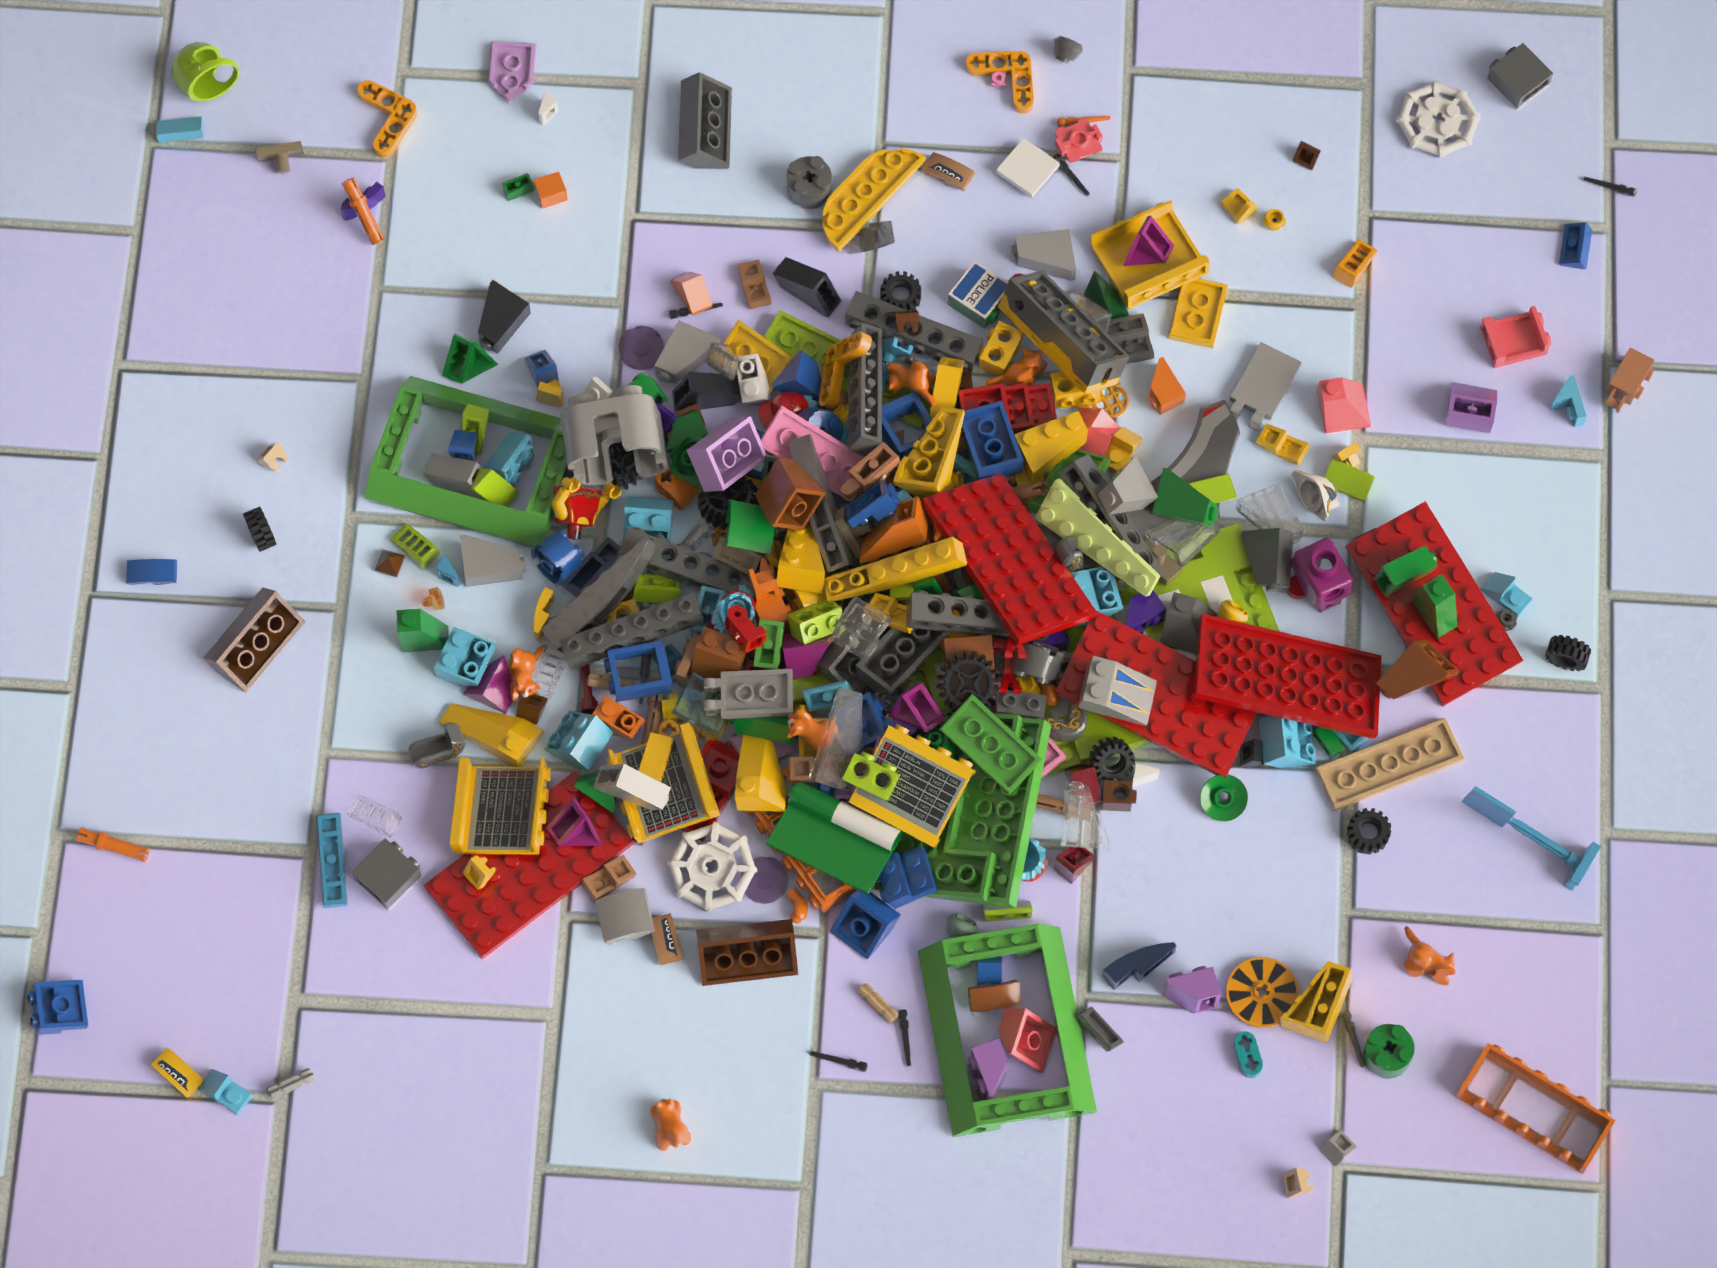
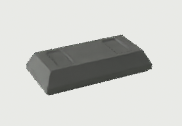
M1093 1007L1077 1015L1078 1022L1106 1052L1124 1043V1040Z

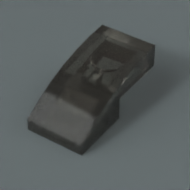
M892 221L869 223L868 228H862L848 242L850 254L867 252L895 243Z

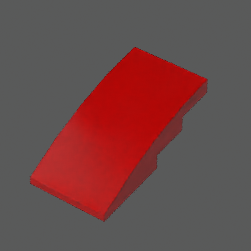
M1004 383L958 390L961 409L964 411L1002 401L1014 433H1020L1057 419L1051 383L1028 386V383L1004 386Z
M711 736L701 750V755L721 815L735 791L740 755L733 747ZM719 816L680 830L690 832L712 825L713 822L718 820ZM706 837L700 838L699 840L704 841Z

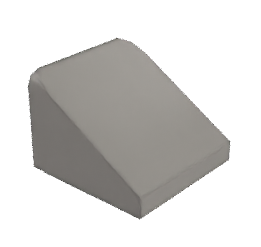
M1340 1129L1329 1137L1319 1150L1334 1166H1337L1357 1146Z

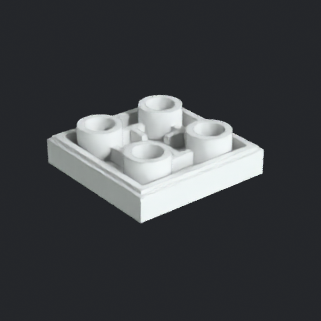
M1023 138L996 169V173L1032 198L1057 170L1060 163Z

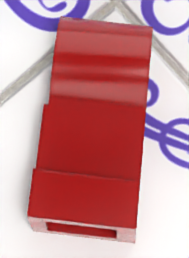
M737 605L731 606L727 611L725 627L744 654L764 645L767 631L763 626L756 628L748 618L745 608Z

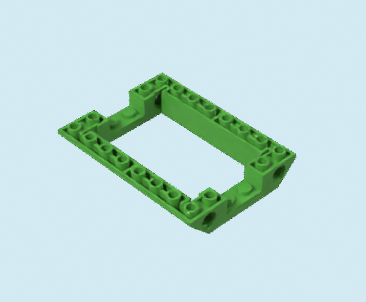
M409 376L400 386L371 464L365 499L535 547L548 534L554 517V511L551 506L553 486H561V481L568 467L561 418ZM423 401L427 405L463 414L468 404L489 409L488 422L551 439L525 512L398 476L402 467L401 455L413 423L418 424L422 413Z
M1032 924L943 939L918 950L952 1138L1000 1130L1001 1124L1047 1116L1049 1121L1097 1113L1060 927ZM1041 953L1067 1086L973 1102L947 968L970 967V961L1016 954L1017 959L1031 957L1032 954Z

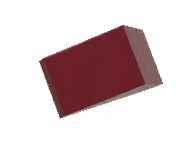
M1083 764L1065 769L1066 777L1079 808L1102 803L1094 766Z
M1077 841L1056 856L1054 870L1072 884L1096 856Z

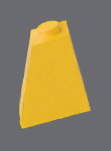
M941 357L933 392L935 405L931 406L930 417L932 419L942 407L956 409L965 360Z

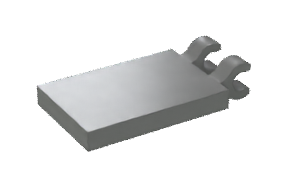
M1261 342L1230 396L1229 401L1233 402L1230 409L1235 419L1237 420L1243 408L1254 412L1249 427L1258 430L1264 418L1271 421L1302 362Z
M792 669L721 672V678L704 679L706 694H715L721 691V700H704L706 716L721 713L722 719L784 717L793 714Z

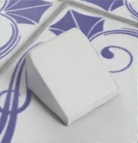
M546 91L543 94L539 110V120L542 126L558 112L557 100Z
M1136 764L1132 787L1158 780L1160 769L1149 765Z

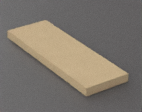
M1444 717L1315 767V772L1335 812L1461 763L1465 758Z

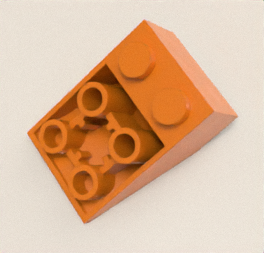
M918 496L898 503L895 513L888 519H881L873 527L874 531L868 533L862 539L860 563L874 562L884 555H894L902 549L918 547L926 541L929 519Z
M765 557L761 558L760 572L771 570L773 577H776L772 564H767ZM779 587L778 597L756 602V625L759 627L760 619L784 622L783 634H789L791 631L787 615L792 613L789 604L785 605L783 599L785 595L782 587Z

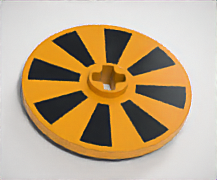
M1267 957L1251 958L1239 964L1231 973L1226 986V999L1232 1013L1243 1023L1256 1028H1271L1280 1025V1017L1290 1009L1299 996L1298 984L1290 969L1283 963ZM1262 987L1266 989V994H1268V996L1264 995L1263 998L1259 997V992L1256 991L1261 990Z

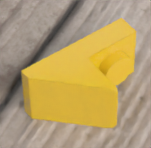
M1125 427L1117 431L1113 435L1112 444L1104 455L1110 457V465L1107 469L1117 473L1119 469L1130 461L1142 442L1143 437Z

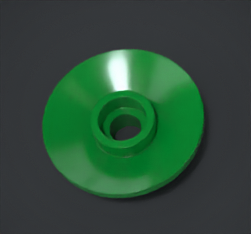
M1229 774L1226 778L1222 775H1216L1210 778L1202 787L1200 802L1204 812L1212 819L1231 821L1239 817L1245 810L1248 802V793L1245 785L1237 777ZM1220 793H1227V798L1225 800H1220Z

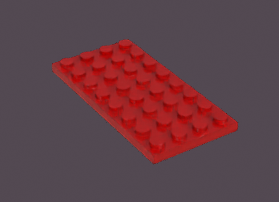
M1003 474L990 476L923 498L921 504L945 539L954 537L963 543L967 565L964 568L1016 645L1096 619L1098 612L1067 567L1062 565L1056 551Z
M1426 501L1345 546L1406 648L1413 641L1427 640L1460 671L1458 675L1431 686L1442 707L1524 661ZM1423 546H1426L1428 551L1431 550L1435 554L1438 566L1433 572L1385 598L1374 580L1375 575L1383 565ZM1442 574L1455 593L1457 627L1437 639L1412 602V598L1423 585Z
M1097 611L1096 619L1088 622L1054 694L1078 705L1087 663L1092 656L1118 662L1157 680L1147 726L1095 712L1092 713L1214 775H1222L1226 778L1257 712L1194 698L1195 660Z
M1202 614L1199 618L1194 698L1375 739L1378 736L1380 686L1376 683L1381 678L1382 655Z
M576 771L549 790L548 803H544L546 824H542L541 830L544 832V844L540 845L539 855L464 854L424 884L426 891L482 959L580 886L583 878L601 870L604 864L614 860L635 844L634 840L608 809L574 787L576 778L580 776ZM572 798H575L588 815L603 846H558L546 827ZM476 855L479 858L485 857L487 859L485 865L489 869L492 867L496 869L485 887L479 890L463 874L469 860Z

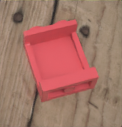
M1536 306L1530 307L1527 313L1493 321L1492 316L1482 319L1480 330L1494 368L1547 355L1551 345V338L1549 333L1544 331L1543 316L1541 312H1537Z

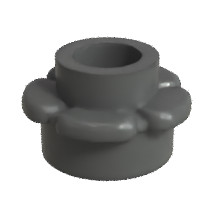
M1501 609L1496 614L1505 631H1510L1516 627L1518 617L1515 612H1510L1509 609Z

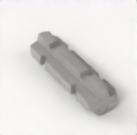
M307 1068L302 1070L299 1075L296 1073L280 1080L279 1084L269 1085L267 1090L270 1097L276 1099L283 1092L287 1094L302 1087L303 1083L313 1082L315 1077L312 1070Z

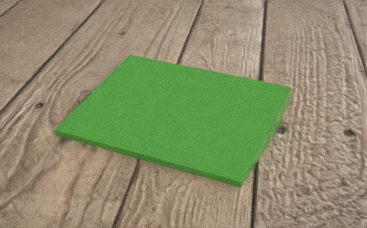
M993 713L1043 760L1009 795L956 745L954 759L959 761L961 757L973 764L971 768L976 770V772L972 774L939 837L940 841L937 847H932L902 831L901 838L893 853L897 852L901 855L919 846L925 848L938 891L924 897L1016 909L1051 725L1045 719L1022 718L1020 715ZM919 731L914 738L916 739L918 735L926 738L927 732L924 731L922 733ZM877 880L874 887L876 891L883 889L881 882L879 883Z

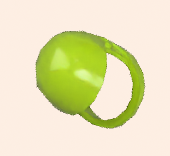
M193 42L178 51L171 69L177 87L185 96L197 102H207L220 97L228 92L239 78L237 63L229 58H221L219 49L206 42ZM221 65H231L233 72L230 78L225 82L217 81L214 74L218 67Z

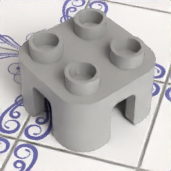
M637 385L623 386L614 391L615 397L596 400V396L593 394H579L568 399L569 407L563 409L560 413L568 469H573L574 478L580 482V485L602 486L612 482L609 446L622 442L625 451L633 450L636 472L641 478L655 476L668 469L661 414L653 398L643 394L642 387Z

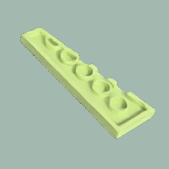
M1056 479L1035 519L1063 539L1067 537L1075 538L1076 548L1145 597L1149 596L1160 575L1142 557L1135 553L1124 540H1120L1112 532V528L1107 524L1104 525L1096 517V513L1091 508H1087L1062 480Z

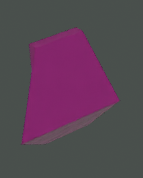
M1147 216L1123 266L1165 263L1174 244L1152 216Z
M791 633L783 634V652L786 669H792L793 680L812 677L830 642L820 638L804 645L795 639Z
M503 655L487 665L478 686H467L463 693L464 696L504 714L507 713L513 702L510 696L512 678L505 656Z
M922 682L903 692L888 716L925 732L946 720Z
M572 798L546 827L558 846H603L588 815L575 798Z

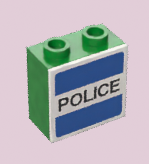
M974 261L948 293V305L985 329L989 323L993 324L999 316L1000 309L998 306L1008 282L977 261Z

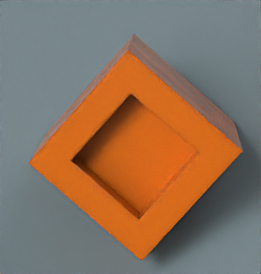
M559 171L534 180L542 208L568 200L567 190Z
M753 568L748 569V577L756 602L779 596V586L771 570L755 574Z

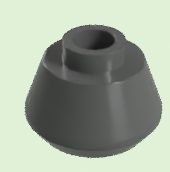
M1060 35L1054 40V53L1057 54L1056 59L1064 63H1069V60L1074 61L1083 52L1082 45L1070 38Z

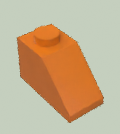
M1164 357L1158 360L1148 397L1151 407L1157 409L1161 415L1183 404L1186 396L1185 391Z

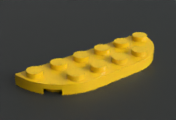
M906 148L890 151L884 149L868 156L837 187L825 203L822 224L829 244L839 253L926 162V157Z

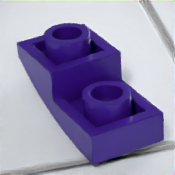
M377 181L363 193L367 198L366 202L370 210L386 197L384 186ZM349 198L343 201L340 208L342 218L345 221L358 217L354 208L349 205Z

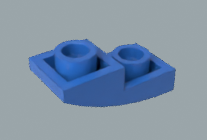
M127 560L126 583L130 585L177 583V560Z

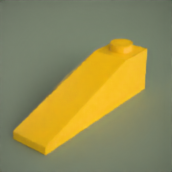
M942 407L926 427L927 431L920 441L916 440L910 454L907 457L904 456L900 461L893 480L895 485L914 496H918L921 500L948 490L964 419V410Z
M453 703L450 704L439 721V724L443 727L446 723L458 724L464 739L513 767L522 766L544 733L543 729L524 718Z
M743 735L735 787L737 811L785 812L787 789L773 741Z

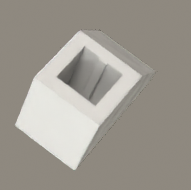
M755 353L736 357L735 363L742 403L754 405L771 400L768 378L759 355Z

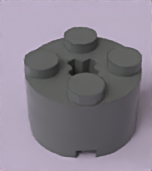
M805 156L789 164L786 175L789 199L794 204L801 205L805 209H814L822 206L832 192V173L827 163L820 156Z
M1033 641L1032 645L1023 643L1022 646L1027 657L1018 658L1016 651L1011 665L1013 668L1012 673L1026 677V674L1035 676V681L1045 684L1057 680L1065 651L1058 652L1059 648L1038 641Z

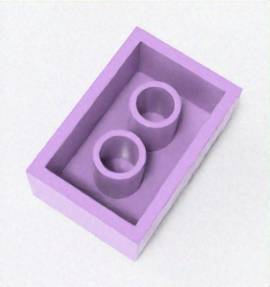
M751 416L731 417L687 450L704 492L724 491L764 461L767 455Z

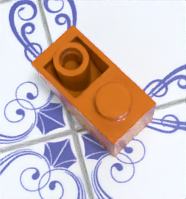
M606 695L592 713V715H596L614 732L613 736L631 740L645 722L644 718Z

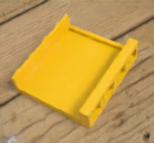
M1172 200L1158 203L1147 211H1140L1129 219L1120 220L1113 226L1104 230H1097L1093 235H1090L1091 250L1128 309L1209 274L1210 261L1206 254L1201 256L1173 211ZM1147 216H1152L1174 244L1165 263L1123 266Z

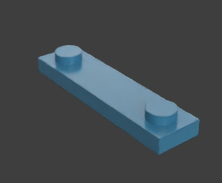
M341 814L316 815L323 908L348 906Z

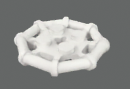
M1434 80L1433 83L1414 91H1407L1400 114L1396 117V123L1403 130L1410 143L1409 146L1412 149L1418 148L1436 154L1439 158H1443L1444 155L1463 147H1469L1472 144V137L1478 122L1481 120V115L1476 112L1467 96L1468 92L1465 89L1459 90L1438 83V80ZM1432 93V97L1427 98L1424 102L1419 99ZM1439 93L1455 98L1453 101L1439 97ZM1460 103H1462L1467 112L1466 115H1461L1458 106ZM1412 105L1418 109L1416 116H1409ZM1440 116L1442 117L1444 122L1440 121L1439 124L1435 123V119L1433 117ZM1461 123L1468 124L1464 134L1458 131ZM1410 125L1418 127V135H1415ZM1450 137L1451 139H1456V141L1444 145L1446 139ZM1423 139L1436 142L1437 145L1423 141Z
M713 822L712 825L690 832L685 831L671 860L667 863L676 886V895L704 908L706 912H711L713 909L737 901L740 903L754 873H757V868L754 865L747 843L748 838L719 825V822ZM711 835V841L706 844L697 845L694 841ZM721 836L733 842V844L728 848L717 842L718 837ZM690 845L693 848L687 862L681 861ZM740 849L744 865L736 864L733 853ZM717 861V871L708 873L707 862ZM680 868H687L691 881L686 884L684 883ZM736 872H742L743 875L735 889L730 884ZM694 886L705 890V898L690 890ZM727 888L730 893L713 899V892Z

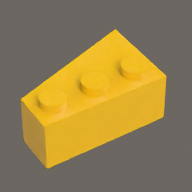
M1079 411L1015 434L1024 460L1023 468L1031 484L1036 483L1037 479L1046 472L1049 473L1057 463L1063 459L1065 460L1086 443L1088 429Z
M806 524L803 530L788 529L778 564V586L823 594L825 570L811 524Z
M1328 961L1312 979L1301 996L1299 995L1296 998L1295 1003L1280 1017L1281 1027L1328 1043L1353 979L1351 968Z

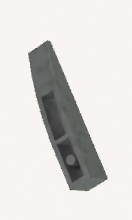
M811 434L788 442L792 459L826 492L811 516L810 523L828 573H839L857 566L858 564L852 550L835 523L836 510L838 509Z
M647 536L638 540L633 548L626 554L621 555L611 568L603 571L592 585L585 587L574 601L568 602L557 616L547 621L541 630L556 650L563 653L560 643L561 639L601 625L617 608L642 574L658 546L653 540Z

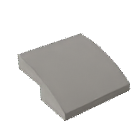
M638 888L622 891L595 900L603 940L608 946L628 937L636 940L655 932L646 889Z

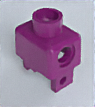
M1330 538L1321 539L1294 553L1291 567L1303 592L1307 595L1313 607L1318 609L1320 613L1341 604L1342 599L1351 594L1353 577ZM1322 559L1329 560L1332 568L1328 570L1319 568Z

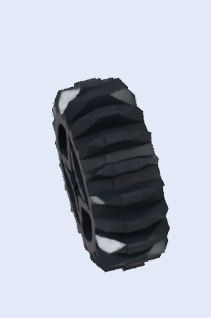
M622 442L611 444L609 446L611 450L609 453L611 470L617 473L612 474L613 480L611 483L619 488L624 486L628 490L629 483L636 486V479L643 480L636 472L635 464L629 471L625 472V468L635 461L633 450L625 451L620 449L619 447H623ZM615 454L617 456V459H619L621 463V467L619 466V463L615 460Z
M742 476L724 491L704 492L702 488L697 502L702 519H705L707 525L712 524L714 529L721 526L724 531L728 527V523H725L728 499L760 505L755 496L758 488L756 485H753L751 479L746 480L745 476Z
M965 650L963 651L962 659H960L957 653H954L955 662H952L949 658L946 659V662L950 665L948 669L945 666H940L945 675L937 674L936 678L943 680V683L936 684V688H944V691L940 692L938 696L940 698L948 697L943 702L945 706L953 702L951 711L955 712L957 707L964 703L957 700V698L966 692L973 693L988 708L991 707V704L987 699L989 697L992 700L997 699L991 693L992 691H1000V687L994 686V683L1000 682L1001 678H993L992 675L999 671L997 668L989 669L993 665L992 660H989L986 664L983 663L986 655L982 654L978 660L976 659L977 652L973 651L971 658H968V652ZM972 663L980 666V668L973 673L967 674L958 666ZM952 672H954L959 678V685L951 693L949 678ZM986 672L988 686L983 694L977 684ZM960 674H962L965 678L968 677V679H970V677L974 678L972 684L974 685L973 687L977 690V692H975L972 688L969 689L968 686L967 689L963 688L965 683Z

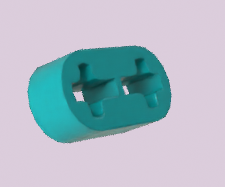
M1242 1031L1235 1037L1234 1050L1242 1074L1247 1078H1255L1262 1071L1263 1061L1255 1036L1251 1032ZM1242 1038L1251 1042L1248 1046L1249 1052L1245 1051L1243 1045L1239 1046ZM1248 1057H1251V1061L1253 1064L1258 1065L1256 1066L1255 1071H1251L1250 1068H1246V1066L1248 1065Z

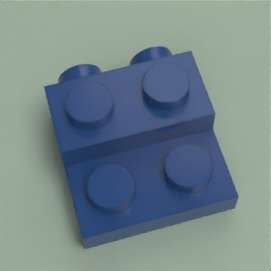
M882 479L845 506L847 521L854 528L857 525L862 526L867 523L871 515L877 521L888 519L895 513L896 505L900 503L897 497L899 495L897 490L891 483L887 485Z
M868 692L828 713L830 721L834 722L837 726V738L846 757L849 758L854 753H858L868 747L874 748L878 736L883 737L889 725L893 727L890 719L883 716L882 710L885 709V706L880 697H875Z
M919 846L901 855L897 852L893 853L877 879L883 887L879 891L882 901L894 909L938 891L927 853L923 846Z
M83 980L35 982L31 987V991L27 992L28 1005H33L34 1014L30 1015V1026L32 1029L36 1028V1035L58 1034L62 1030L87 1029L89 1026Z

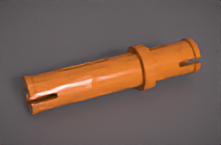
M355 177L342 182L341 185L350 200L349 205L354 208L371 245L384 240L385 238L368 207L367 198L360 191Z
M80 827L78 832L87 837L77 834L76 838L77 842L95 846L97 850L102 851L105 849L144 863L148 857L139 854V852L147 855L150 852L149 847L136 845L107 836L106 832L98 833L84 827Z

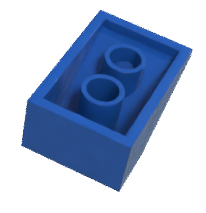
M999 401L965 411L961 429L976 480L978 481L997 474H1003L1006 478L1023 473L1024 460L1003 402Z

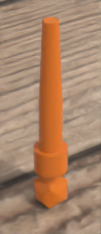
M1110 116L1059 118L1057 125L1058 127L1071 126L1083 118H1086L1089 123L1110 120L1111 118Z

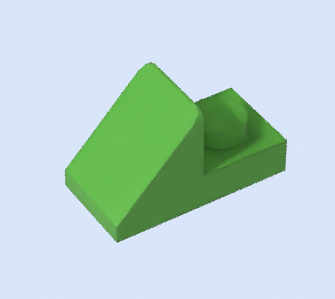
M760 619L759 627L763 626L767 631L764 645L756 648L754 667L778 669L783 654L784 622Z

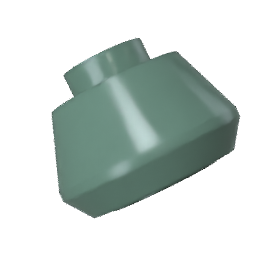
M953 913L947 918L946 931L949 934V938L973 935L978 932L977 923L964 914Z

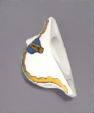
M1293 470L1291 477L1301 502L1308 511L1325 521L1330 515V510L1339 507V502L1336 500L1337 489L1335 485L1324 476Z

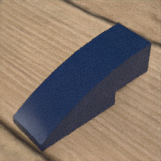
M607 537L594 552L591 551L584 558L583 563L561 586L577 598L585 587L592 585L603 571L608 570L616 563L621 546Z
M1174 942L1160 943L1130 952L1104 968L1102 977L1114 990L1131 976H1134L1140 982L1176 952L1177 945Z

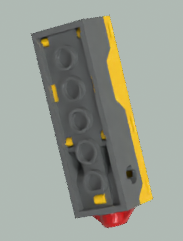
M1043 270L1026 275L1022 273L1014 274L1008 281L998 308L1084 394L1117 384L1130 356Z

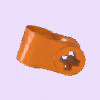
M670 467L665 472L655 476L656 490L667 499L674 500V506L681 511L698 495L697 489L675 476Z

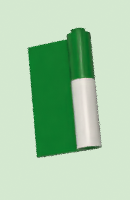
M798 781L796 784L792 783L787 793V796L790 797L789 805L767 840L766 845L868 895L901 838L902 830L802 781Z

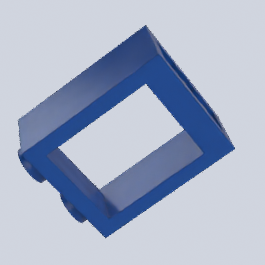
M916 392L909 393L882 406V436L890 449L899 456L900 461L904 456L907 457L910 454L916 440L902 446L889 423L915 411L925 427L932 421Z
M663 640L607 650V659H603L605 672L611 675L612 680L608 681L610 695L615 694L616 702L672 692V679ZM655 654L659 681L621 687L616 660Z

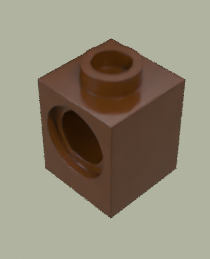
M1104 780L1102 810L1131 812L1132 804H1136L1137 790L1132 789V781ZM1120 792L1126 798L1119 800L1114 797V794Z

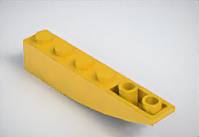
M950 537L824 578L827 601L832 602L902 586L966 566L967 561L963 543L954 537Z

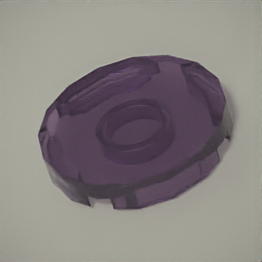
M640 325L631 330L628 329L619 340L620 358L625 365L632 369H650L654 367L664 349L663 339L658 331L648 326Z
M761 856L754 858L753 862L757 868V873H754L744 893L756 903H773L780 899L787 890L789 882L787 870L780 861L773 857Z

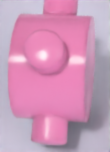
M997 71L990 74L992 76V83L990 84L992 87L999 88L1007 85L1005 83V76L1007 75L1005 72Z

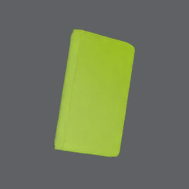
M1335 459L1331 460L1325 477L1335 485L1337 491L1365 502L1375 479V476Z
M479 469L471 488L485 501L506 507L519 494L517 489L492 469Z
M1229 473L1189 483L1215 504L1237 498Z
M641 574L632 587V599H635L636 602L665 603L679 598L681 594L680 582L660 575Z
M1018 901L1016 909L982 905L985 922L1032 918L1033 910L1030 901Z

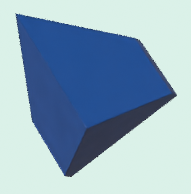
M800 350L772 382V387L781 393L797 392L801 395L812 396V400L819 401L822 379L818 362Z

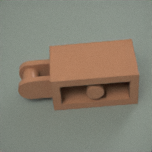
M1630 347L1608 385L1606 393L1609 394V397L1604 406H1610L1616 409L1615 412L1619 413L1624 403L1631 405L1634 398L1639 400L1645 389L1642 387L1644 380L1649 382L1655 371L1652 368L1654 359Z
M882 442L848 471L850 479L841 486L843 499L846 502L853 501L877 484L882 474H886L884 481L887 483L897 472L900 463L899 456Z

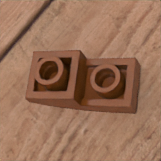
M1015 979L994 985L985 983L968 988L969 1009L971 1012L990 1011L1022 1005L1020 984Z

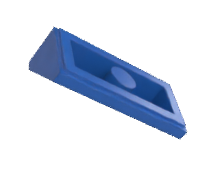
M1587 222L1565 224L1559 261L1560 266L1587 269L1592 229Z

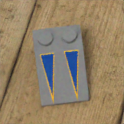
M1092 656L1087 663L1077 708L1147 726L1157 680L1118 662Z

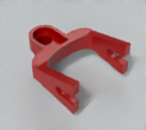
M1010 635L1005 636L1004 639L993 637V653L1004 654L1003 677L999 692L1007 693L1008 685L1012 686L1013 693L1021 694V687L1014 673H1012L1013 668L1011 665L1016 651L1018 658H1026L1027 654L1022 644L1016 645Z

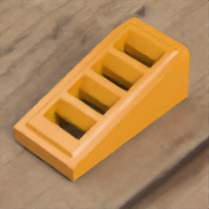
M1358 239L1336 266L1333 278L1352 288L1378 250ZM1359 250L1360 252L1366 254L1367 256L1365 257L1364 255H1362V254H1360V253H1358V252H1356V251Z

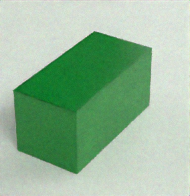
M528 173L502 183L503 191L508 201L534 191V184Z
M1320 727L1314 731L1313 736L1330 759L1343 751L1344 746L1332 729Z

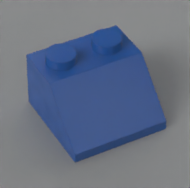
M857 890L850 895L830 932L868 960L890 934L901 914L888 904H885L872 892H869L867 895Z

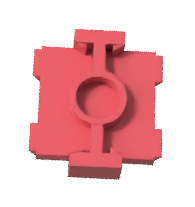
M1086 118L1078 120L1076 124L1066 128L1060 127L1055 129V136L1057 138L1055 140V147L1061 158L1066 155L1069 163L1103 151L1100 144L1103 136L1097 124L1091 127Z

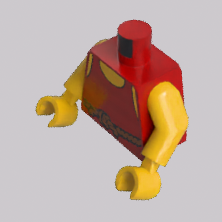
M574 477L571 479L563 478L561 481L562 486H553L551 506L554 511L556 524L568 525V539L581 540L582 527H593L600 511L609 502V497L612 499L618 498L621 495V489L617 485L607 483L603 487L604 493H601V490L580 487V482Z

